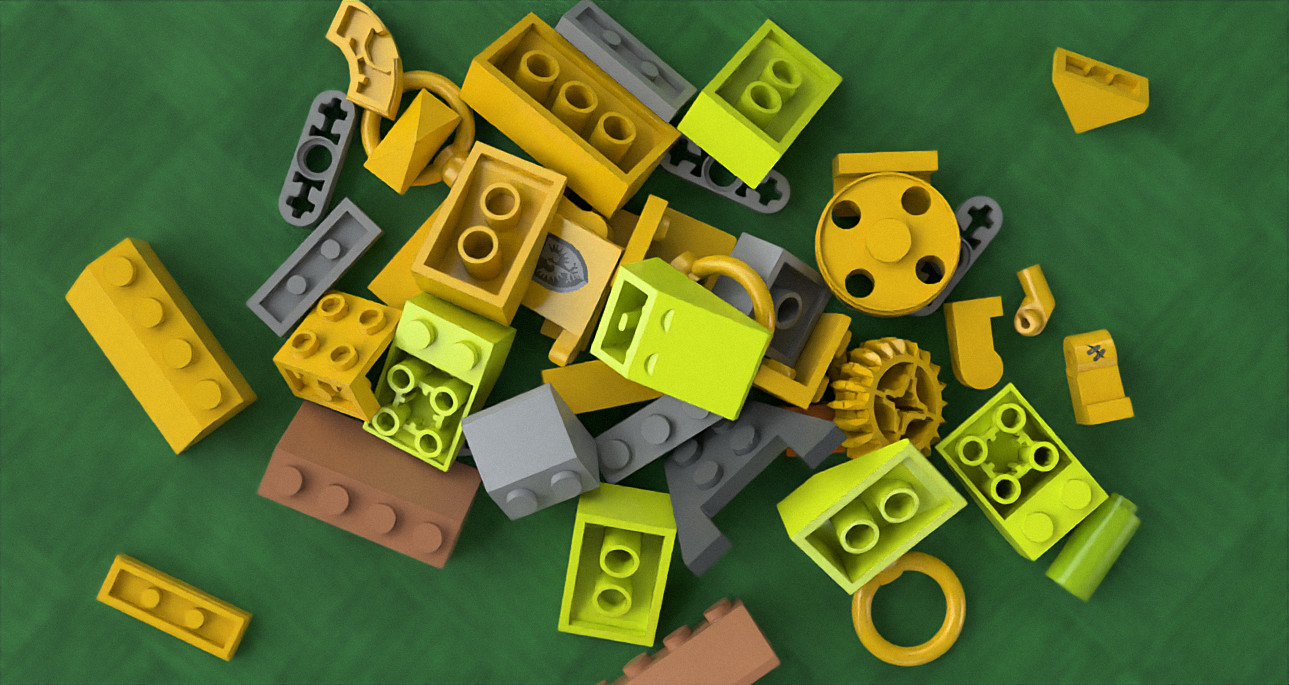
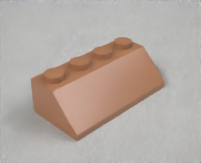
M305 399L275 447L256 494L443 569L451 559L482 483L478 468L455 459L450 470L444 472L363 430V421Z
M740 596L731 602L725 597L707 608L703 613L706 619L692 629H689L687 625H683L670 633L663 640L665 647L651 657L644 652L629 661L622 668L625 674L610 685H751L779 666L781 662L772 643ZM602 680V681H600L599 683H597V684H595V685H609V684H608V682H607L606 680Z

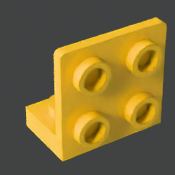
M650 194L610 284V288L612 289L620 265L659 257L670 264L675 258L687 251L693 252L698 259L709 255L730 256L737 243V238L667 207L668 201ZM720 274L709 276L704 288L711 292Z
M331 289L320 299L273 357V361L295 396L371 422L381 407L371 390V382L365 375L394 339L403 311Z
M822 313L794 368L792 369L770 358L769 360L763 357L752 386L785 403L807 410L810 402L817 403L827 388L829 377L825 373L833 357L839 358L850 342L852 332L847 329L852 318L840 313Z

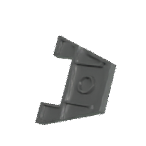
M746 399L737 420L733 421L724 417L679 444L663 463L685 565L699 578L733 546L713 523L712 518L787 447H790L814 470L847 439L845 434L834 422Z

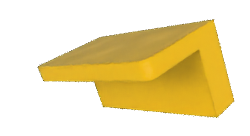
M938 151L838 154L832 159L833 196L854 180L881 172L908 174L931 185L930 175L938 171ZM909 194L901 200L903 209L911 215H921L928 210L926 200L920 195ZM840 208L834 212L836 217H859L850 208Z

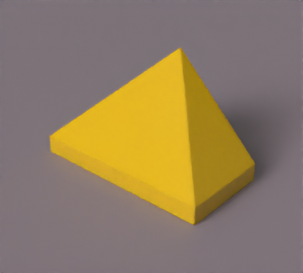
M1057 47L1053 55L1052 82L1076 134L1130 118L1146 111L1149 106L1148 78Z
M423 88L363 166L403 196L463 118Z

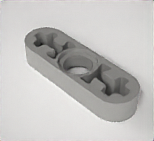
M338 90L324 91L314 99L279 197L278 207L281 216L288 223L297 227L311 228L318 225L324 219L359 121L357 105L347 100V95ZM337 101L341 102V109L347 113V117L344 121L336 120L333 124L331 134L335 137H340L339 143L336 145L325 137L314 135L317 128L324 133L327 132L330 119L323 114L326 107L334 108ZM317 146L327 147L332 154L330 167L322 173L311 172L306 164L308 152ZM302 174L306 178L324 183L321 191L313 186L311 187L308 201L315 204L312 213L304 212L301 219L297 218L298 210L291 205L294 197L302 199L308 185L298 182Z
M682 133L673 147H676L679 141H683L688 144L686 152L699 159L702 148ZM669 153L665 155L659 164L667 174L760 215H773L779 212L787 204L790 197V186L787 179L773 169L769 171L759 186H764L768 180L775 182L774 191L780 195V200H771L765 206L759 203L760 194L750 188H746L745 198L735 194L743 183L738 177L730 186L720 187L715 185L709 177V168L717 160L711 155L703 163L700 178L690 174L696 167L691 162L682 160L678 166L670 164L671 155Z
M975 196L961 203L955 210L954 214L960 233L965 231L972 221V217L967 213L969 209L977 211L984 208L987 211L984 220L989 225L987 228L983 226L976 228L969 235L967 240L975 242L973 248L961 237V262L956 268L949 284L934 301L924 308L908 314L909 316L921 317L935 312L993 239L1003 222L1002 210L996 201L986 196ZM923 261L915 267V273L923 283L929 277V274L921 272V268L926 265L932 275L942 279L940 267L934 262Z

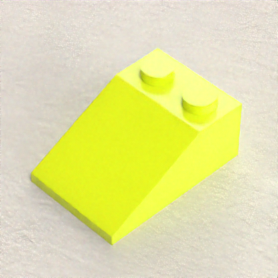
M767 19L701 91L677 129L755 190L842 82L843 78L770 19Z
M906 438L814 474L776 506L790 539L849 595H852L968 503L914 444Z
M600 482V487L580 494L557 631L653 647L677 531L670 494Z

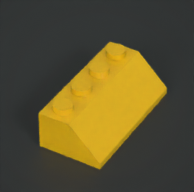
M533 12L529 13L473 58L458 95L460 99L546 169L552 168L558 174L566 176L568 179L567 186L608 220L637 193L682 135L679 130L670 123L667 124Z
M129 237L125 238L87 265L65 295V299L177 455L186 451L259 399L147 241Z

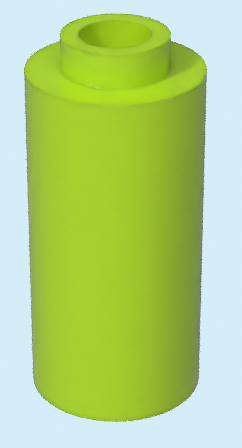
M1113 492L1109 498L1078 524L1044 575L1087 603L1142 523L1135 516L1139 508L1128 499Z

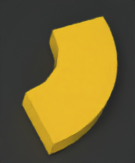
M343 0L326 38L342 50L349 62L351 82L346 99L359 107L394 121L399 110L403 92V65L399 48L388 27L368 6L359 0Z

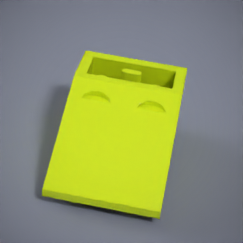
M659 257L620 265L590 353L629 380L734 421L740 415L773 333Z
M426 292L408 299L374 393L381 408L371 422H364L362 429L434 467L448 472L466 440L461 427V419L475 414L483 408L502 372L517 329L511 326H504Z
M1012 383L1007 384L934 447L986 517L1016 552L1033 562L1109 497Z

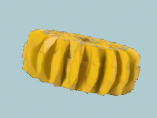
M881 337L879 340H867L860 343L859 348L846 352L847 362L836 366L840 380L829 384L836 392L835 400L828 403L827 406L835 410L836 417L832 422L847 437L840 444L847 447V457L855 459L906 438L925 457L931 456L930 445L941 442L937 429L939 426L947 424L941 416L942 408L949 403L942 400L941 391L947 384L937 380L941 366L930 362V352L919 349L915 342L897 339L896 337Z

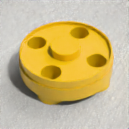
M881 172L866 175L839 190L822 212L815 237V256L818 270L832 294L849 309L882 318L908 315L934 301L952 279L961 251V236L958 222L945 198L925 181L897 172ZM909 194L920 195L926 200L928 210L921 215H911L903 209L901 200ZM850 208L858 214L860 221L851 229H842L834 224L831 217L837 209ZM923 261L936 263L942 272L941 281L935 284L921 282L915 273L916 265ZM855 274L867 276L872 282L873 292L864 298L851 296L845 287L846 280Z

